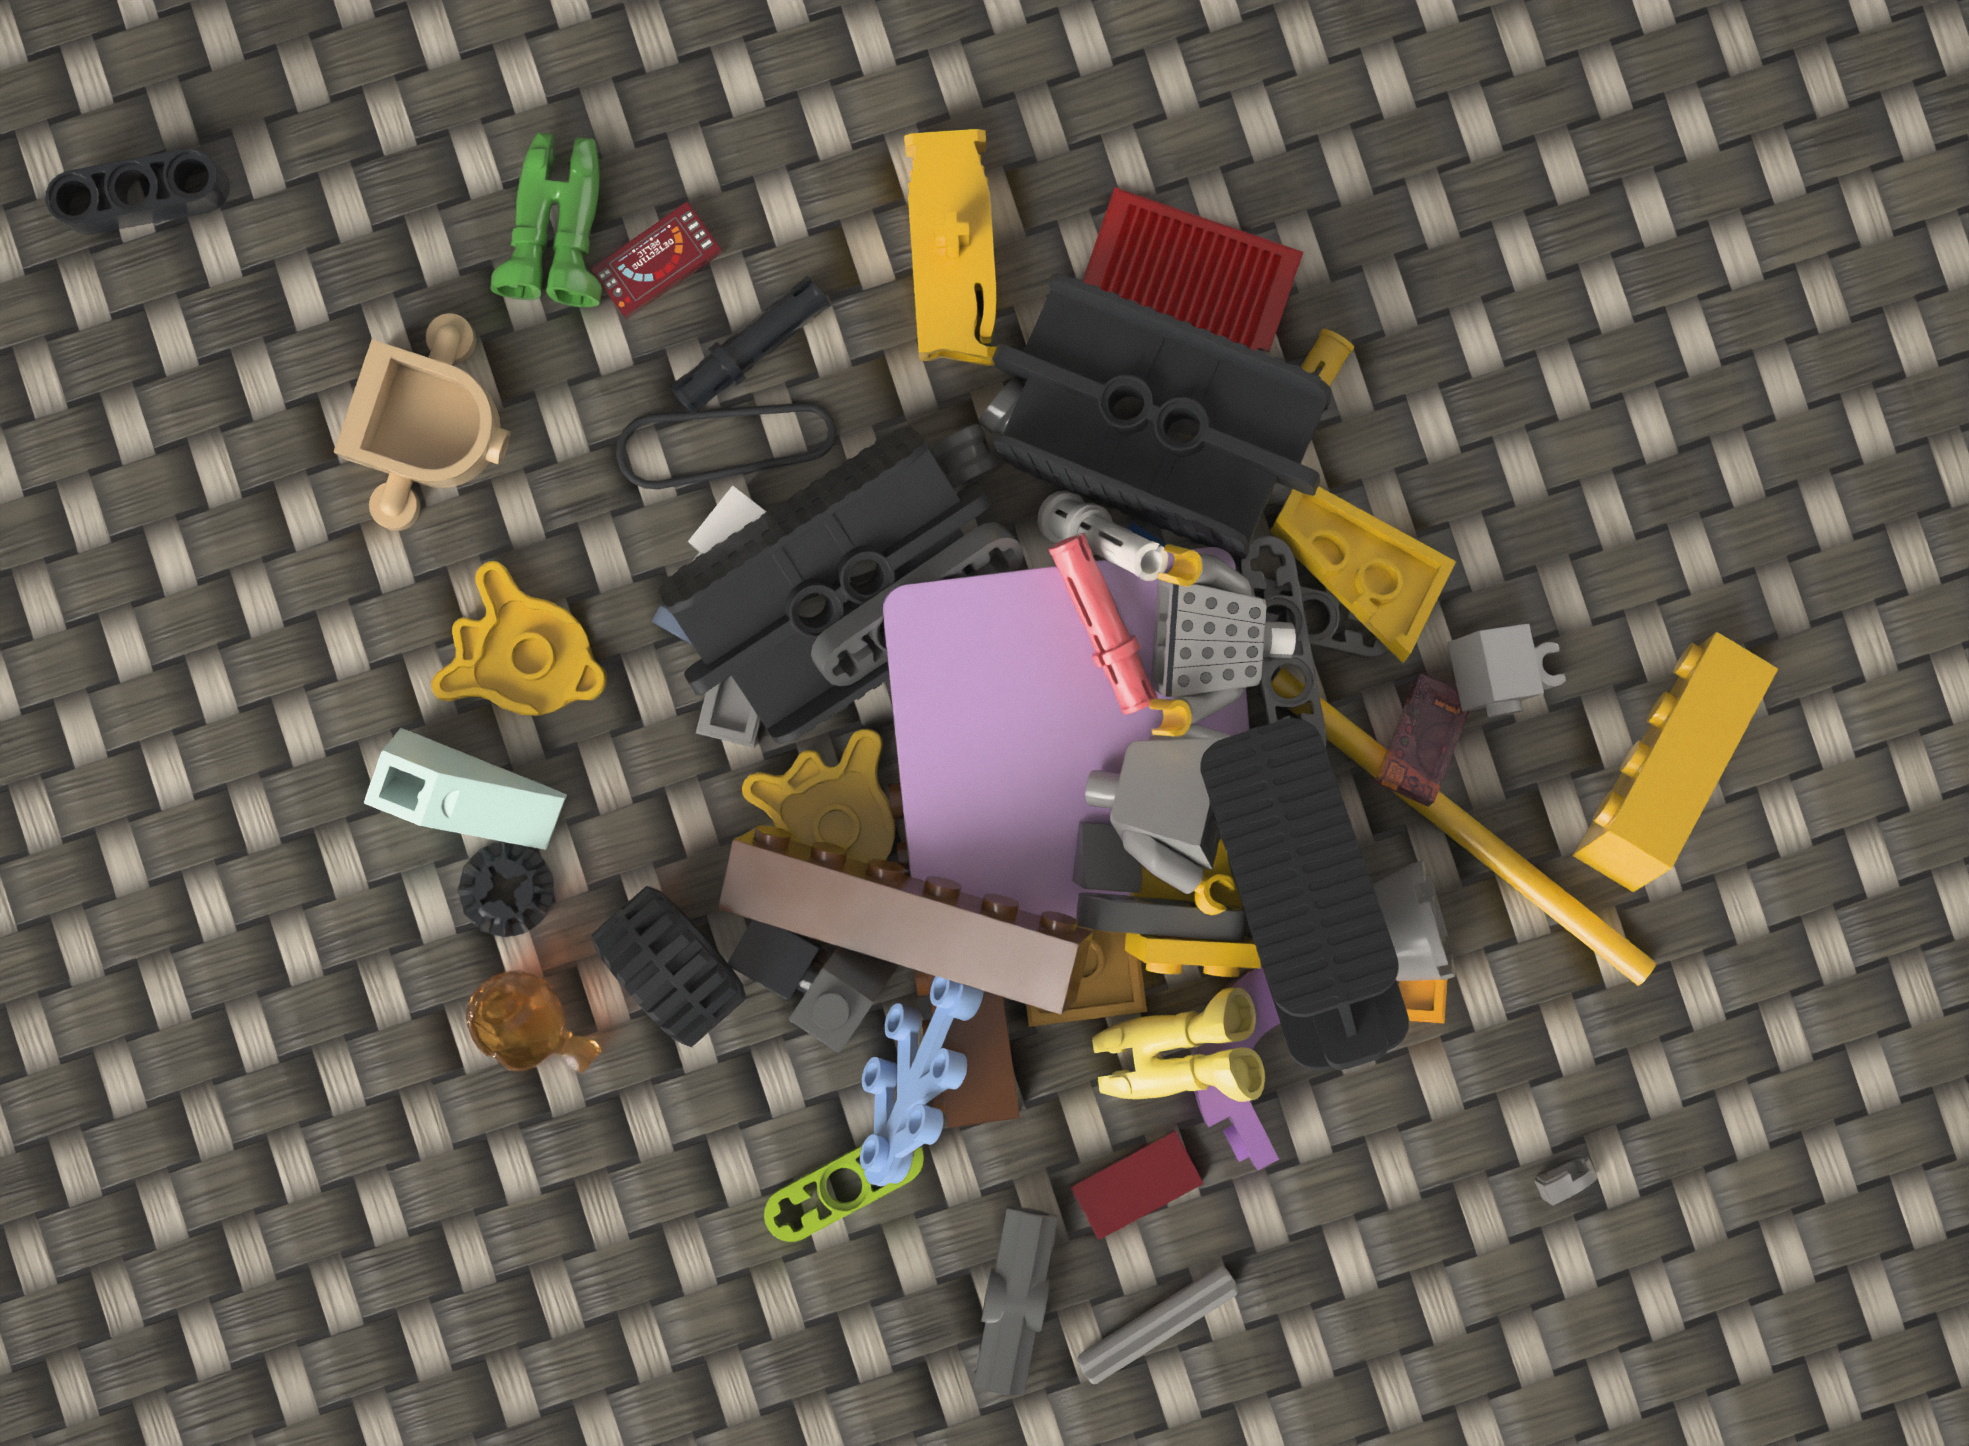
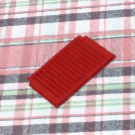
M1114 187L1082 281L1088 285L1100 287L1108 293L1118 294L1126 300H1133L1141 306L1153 308L1161 314L1173 316L1174 319L1181 322L1191 323L1192 326L1199 329H1206L1214 335L1226 337L1234 343L1244 344L1249 349L1270 352L1304 252Z

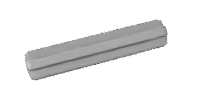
M1217 1266L1079 1354L1077 1359L1082 1372L1092 1384H1098L1235 1297L1239 1292L1238 1286L1224 1266Z

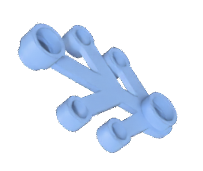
M936 976L931 986L930 1000L937 1008L919 1049L918 1032L921 1026V1013L919 1009L896 1003L890 1008L885 1020V1034L888 1038L898 1040L897 1064L882 1058L872 1057L867 1062L862 1074V1087L864 1091L875 1094L874 1134L866 1138L860 1153V1164L870 1184L885 1186L888 1183H900L910 1169L913 1151L923 1144L931 1145L939 1138L943 1128V1113L938 1108L924 1104L948 1088L957 1089L962 1084L967 1072L966 1056L963 1053L941 1048L954 1018L966 1021L976 1014L982 1002L983 990ZM897 1083V1101L894 1105V1088Z

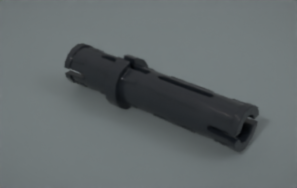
M809 276L804 277L791 291L760 313L733 337H730L722 345L716 342L707 350L710 354L688 373L671 383L669 388L685 409L694 416L697 411L732 383L738 386L745 381L746 377L744 374L798 332L810 320L818 316L825 309H828L831 306L830 302Z

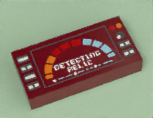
M685 202L591 268V271L627 320L721 255L722 250L690 204Z

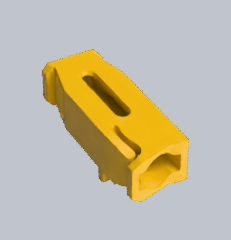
M980 129L905 135L906 157L913 158V170L910 171L911 181L908 183V203L919 361L948 358L984 366L995 365L992 357L997 347L983 345L992 342L996 322V276L988 178L984 175L985 167L981 165V155L978 154L986 151V132ZM976 293H981L983 297L984 309L980 326V342L982 344L975 338L977 326Z

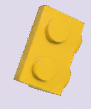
M1220 837L1213 869L1203 868V875L1210 878L1215 874H1225L1234 880L1222 837ZM1142 864L1140 893L1130 892V896L1195 901V891L1185 894L1154 876ZM1236 884L1235 891L1230 894L1221 891L1216 886L1210 887V896L1215 902L1243 907ZM1126 933L1124 951L1146 963V970L1150 972L1181 974L1183 965L1204 966L1203 973L1208 975L1238 977L1240 968L1260 969L1261 961L1254 940L1245 935L1242 941H1225Z

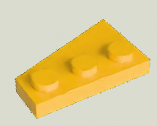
M1319 486L1314 496L1292 489L1269 531L1274 537L1283 540L1291 548L1293 555L1402 663L1411 654L1456 563L1453 559Z

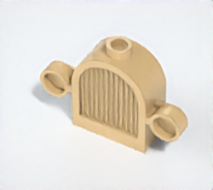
M442 314L429 324L426 331V343L431 351L429 358L373 339L371 340L334 449V453L345 460L389 474L387 482L379 485L373 491L369 500V510L371 516L379 525L392 531H401L411 527L419 517L420 501L417 494L411 489L413 482L434 488H449L462 485L478 476L490 462L500 465L509 446L511 431L501 428L498 410L491 396L469 374L452 366L467 360L473 354L477 344L475 330L463 317L457 314Z

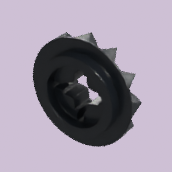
M499 842L481 848L463 866L457 891L464 915L481 931L496 936L511 937L532 930L545 918L553 902L554 881L549 866L536 851L528 846ZM494 867L497 873H501L506 879L521 878L527 875L528 879L521 882V887L517 888L514 892L517 899L516 905L520 910L518 913L514 906H509L508 902L504 899L485 903L484 899L489 897L490 892L497 887L494 880L495 874L491 868Z

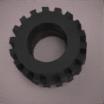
M645 886L591 934L596 952L618 982L665 1033L681 1044L693 1047L746 1000L744 986L734 970L726 965V960L695 924L660 890Z

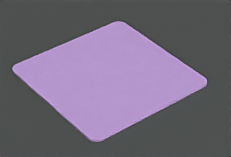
M1204 547L1190 549L1201 554L1217 556L1236 570L1235 562L1231 555L1221 548ZM1167 552L1168 565L1164 572L1165 574L1173 567V553ZM1107 560L1096 561L1129 635L1136 636L1141 646L1137 653L1151 682L1158 578L1153 581H1144L1140 579V576L1138 577L1134 573ZM1057 566L904 584L895 587L884 600L883 617L910 876L924 881L930 876L947 878L959 883L962 886L961 892L983 898L985 894L1007 896L1019 902L1018 909L1040 916L1044 911H1053L1076 919L1079 893L1089 892L1130 896V892L1085 889L1072 881L1079 822L1112 824L1110 822L1112 809L1087 805L1085 796L1086 784L1092 770L1121 773L1127 746L1134 741H1148L1153 736L1151 729L1158 728L1162 724L1164 714L1163 710L1150 709L1149 706L1131 714H1122L1109 679L1106 677L1103 668L1096 667L1092 659V654L1095 650L1090 641L1091 639L1084 624H1082ZM1246 687L1240 699L1194 724L1231 736L1248 731L1249 718ZM1156 692L1157 695H1158V699H1172V698H1174V697H1165V696L1159 694L1158 692Z

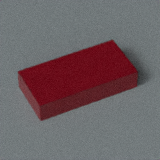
M1173 1129L1070 1185V1188L1097 1239L1100 1240L1204 1183L1178 1134Z

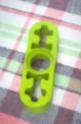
M863 1144L776 1190L765 1206L764 1220L768 1230L773 1236L782 1241H800L909 1183L922 1169L924 1161L923 1146L921 1145L913 1151L910 1169L906 1177L897 1184L888 1183L875 1189L872 1187V1184L865 1177L860 1161L857 1159L860 1156ZM840 1168H848L855 1171L862 1182L861 1193L857 1198L849 1202H841L834 1199L827 1188L828 1177L833 1171ZM815 1181L818 1196L831 1213L821 1217L819 1206L817 1205L802 1215L803 1226L801 1228L795 1229L790 1222L780 1224L776 1216L783 1209L781 1200L789 1197L790 1201L796 1205L811 1198L812 1193L805 1185Z

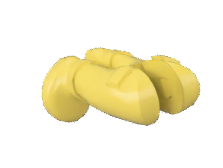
M1240 987L1226 988L1217 993L1200 1014L1196 1011H1189L1177 1015L1146 1016L1117 1023L1092 1037L1094 1053L1107 1051L1110 1053L1127 1052V1048H1132L1136 1070L1135 1072H1130L1129 1069L1114 1072L1112 1075L1098 1077L1100 1093L1123 1099H1149L1170 1096L1187 1090H1206L1211 1085L1238 1102L1258 1099L1264 1090L1265 1071L1261 1058L1250 1048L1240 1047L1223 1050L1206 1056L1204 1054L1187 1055L1184 1058L1164 1059L1163 1051L1177 1048H1194L1201 1046L1203 1043H1228L1247 1039L1253 1033L1256 1025V1012L1250 995Z

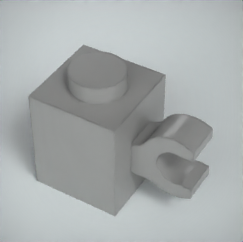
M1529 624L1480 630L1447 642L1462 712L1486 708L1488 718L1519 713L1523 711L1521 701L1544 694V690L1559 686L1566 681L1565 674L1549 675L1542 665L1544 656L1560 651L1559 645L1554 642H1545L1534 646Z

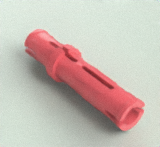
M1085 533L1076 534L1056 543L1048 550L1063 577L1068 593L1091 639L1090 641L1095 650L1092 654V659L1096 667L1103 668L1115 692V697L1120 705L1122 714H1131L1148 707L1150 700L1158 698V695L1154 691L1137 653L1141 646L1136 636L1129 635L1119 615L1110 590L1092 555V550L1087 542Z

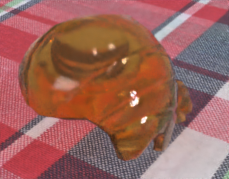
M512 970L497 974L484 981L469 998L466 1020L471 1039L487 1057L495 1058L510 1071H525L534 1068L554 1054L562 1057L575 1071L584 1073L593 1064L602 1050L594 1040L582 1036H573L571 1031L565 1030V1013L556 993L546 981L531 972Z

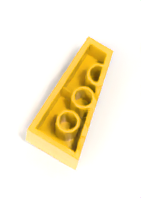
M1715 632L1699 646L1692 642L1685 649L1673 670V673L1678 675L1679 678L1670 693L1665 691L1653 706L1647 718V722L1651 725L1642 740H1638L1628 752L1620 767L1622 772L1620 777L1599 805L1593 817V822L1572 856L1632 892L1672 869L1778 668L1718 632Z

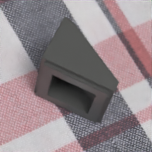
M1079 822L1072 881L1085 889L1140 893L1142 883L1141 863L1124 849L1123 841L1113 825Z

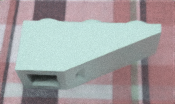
M400 728L381 752L364 803L420 826L546 850L567 794Z

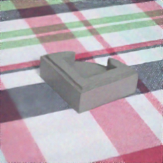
M1583 1155L1536 1176L1537 1179L1534 1181L1542 1199L1551 1205H1555L1590 1186L1598 1176L1589 1156L1585 1157Z

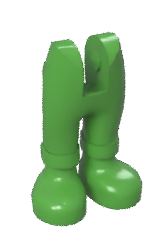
M537 132L526 153L519 179L516 198V226L513 228L511 245L515 247V250L507 261L500 264L493 271L490 289L500 296L511 299L536 300L540 298L543 284L542 253L546 250L547 228L550 212L553 205H559L557 233L554 236L553 244L555 255L549 272L547 294L554 301L574 307L598 306L601 301L602 287L597 278L587 271L583 257L589 254V233L598 200L600 171L595 140L576 137L570 160L569 183L552 181V168L555 161L554 134Z

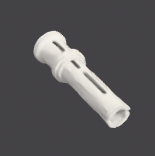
M1057 491L1049 495L1039 509L1037 523L1040 532L1050 541L1058 543L1076 534L1085 533L1093 556L1098 555L1110 563L1118 565L1138 577L1140 576V579L1144 581H1153L1158 578V572L1164 573L1166 570L1168 554L1164 551L1163 546L1159 547V543L1149 541L1133 533L1131 530L1113 523L1111 515L1105 508L1094 503H1085L1079 495L1070 491ZM1056 510L1067 513L1066 519L1055 514Z

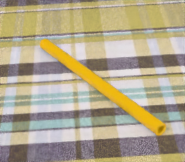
M1283 667L1271 680L1274 692L1285 699L1297 697L1304 688V683ZM1320 697L1327 740L1637 986L1647 979L1656 966L1654 960L1402 761L1397 762L1393 760L1390 751ZM1308 701L1294 708H1287L1298 717V714L1301 713L1311 714ZM1387 761L1407 769L1400 789L1380 780ZM1413 777L1417 780L1418 785L1431 790L1427 801L1408 793L1409 789L1405 785L1407 778ZM1409 780L1407 785L1413 787L1414 782ZM1421 789L1423 793L1419 796L1426 798L1428 791Z

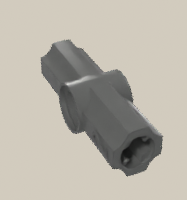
M1007 1206L995 1269H990L981 1321L985 1322L974 1371L975 1387L1003 1395L1024 1396L1036 1332H1041L1050 1285V1279H1046L1057 1230V1215L1026 1207Z

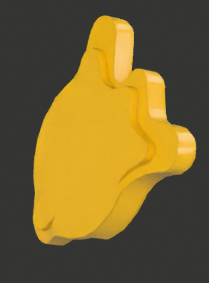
M488 561L481 565L476 572L475 581L486 607V614L480 620L463 617L454 622L452 635L456 649L455 658L450 664L434 675L431 681L434 695L441 701L447 702L467 697H482L492 701L502 709L524 716H540L555 712L577 700H594L598 698L606 688L607 674L605 669L594 659L588 636L580 622L568 610L555 603L531 597L521 591L508 569L500 562Z
M860 729L854 732L846 746L840 763L834 767L827 766L817 751L805 750L798 755L791 768L784 775L775 776L757 772L750 774L743 782L742 793L745 799L764 810L773 820L775 827L790 832L792 835L791 841L811 847L815 842L834 844L848 851V858L867 864L872 859L886 860L892 850L895 839L896 820L893 819L890 801L881 789L877 775L883 741L880 734L872 729Z

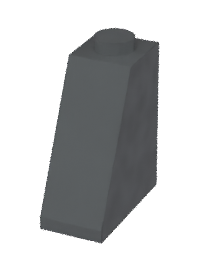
M838 946L788 1020L840 1054L899 964Z

